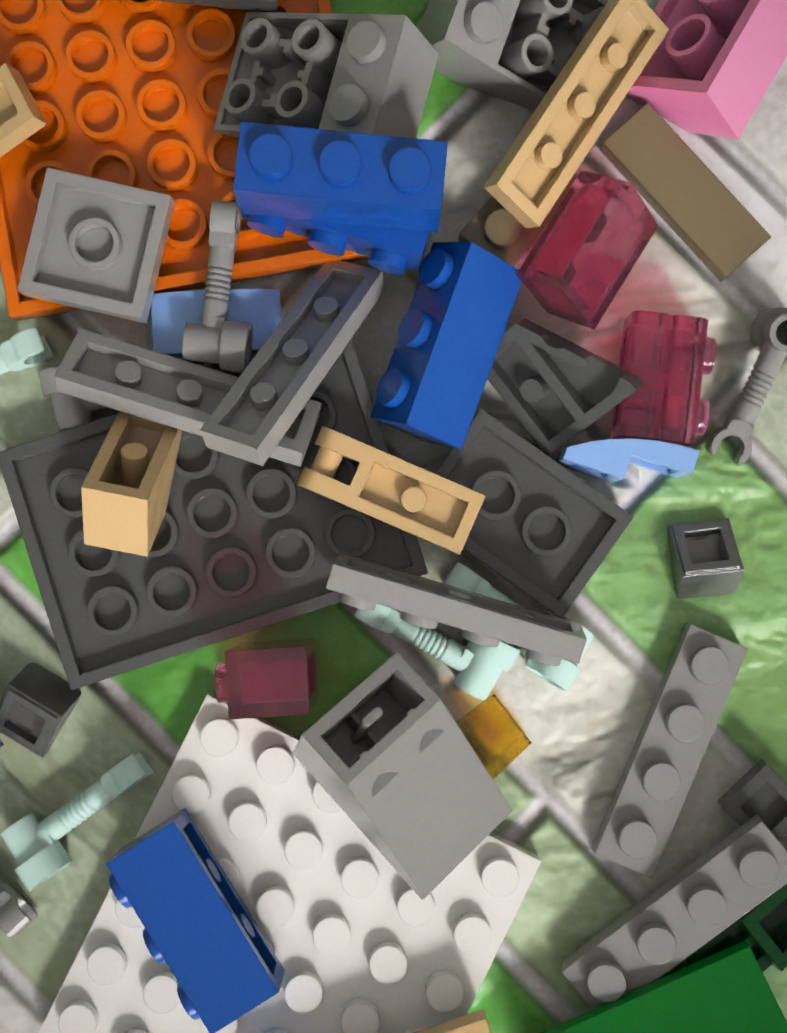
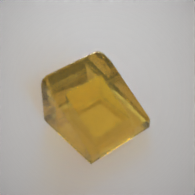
M495 694L489 696L486 701L481 702L456 722L493 780L532 743Z

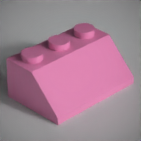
M659 0L653 11L669 28V31L626 96L642 106L649 103L661 117L689 133L739 139L787 57V0Z

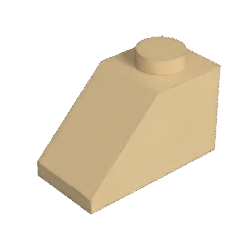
M122 411L118 412L81 486L85 545L148 557L166 513L182 430Z

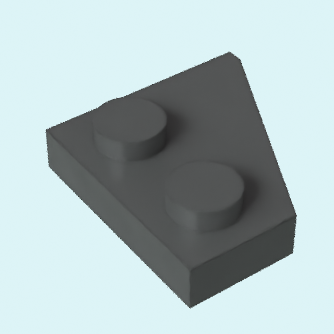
M526 318L515 323L503 334L487 378L539 448L548 456L644 385L639 376Z

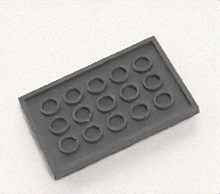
M352 339L310 397L311 400L321 402L322 404L320 416L301 467L270 457L261 466L207 448L202 436L182 430L166 513L148 557L84 544L81 486L117 414L0 451V467L71 690L340 603L341 601L338 599L340 593L326 589L333 563L339 553L417 576L428 574L416 536L297 485L303 468H311L319 450V446L314 443L322 426L389 454L379 421L370 417L374 406ZM342 458L334 479L350 486L359 463Z

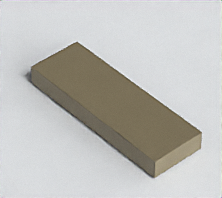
M649 103L645 104L602 143L599 150L720 282L727 278L771 238L770 234Z

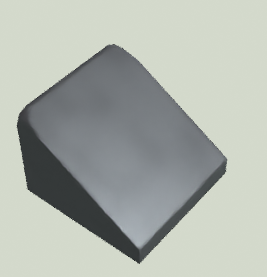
M729 518L668 525L667 532L673 581L678 599L730 594L738 590L744 573V567Z
M29 663L8 683L0 702V732L43 758L78 703L81 691L78 688L71 690L69 683L37 663Z

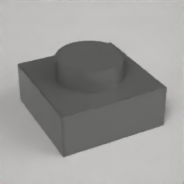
M761 759L718 800V803L740 826L758 813L777 838L781 840L787 834V783Z

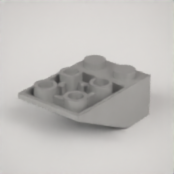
M429 0L419 31L439 53L435 67L436 72L464 87L535 111L608 0Z
M246 12L213 130L219 134L239 139L240 121L416 138L439 53L406 15Z
M398 652L301 735L293 751L294 756L422 900L513 811L443 701Z

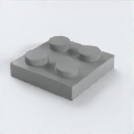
M47 167L17 291L26 297L147 324L175 201L171 195Z

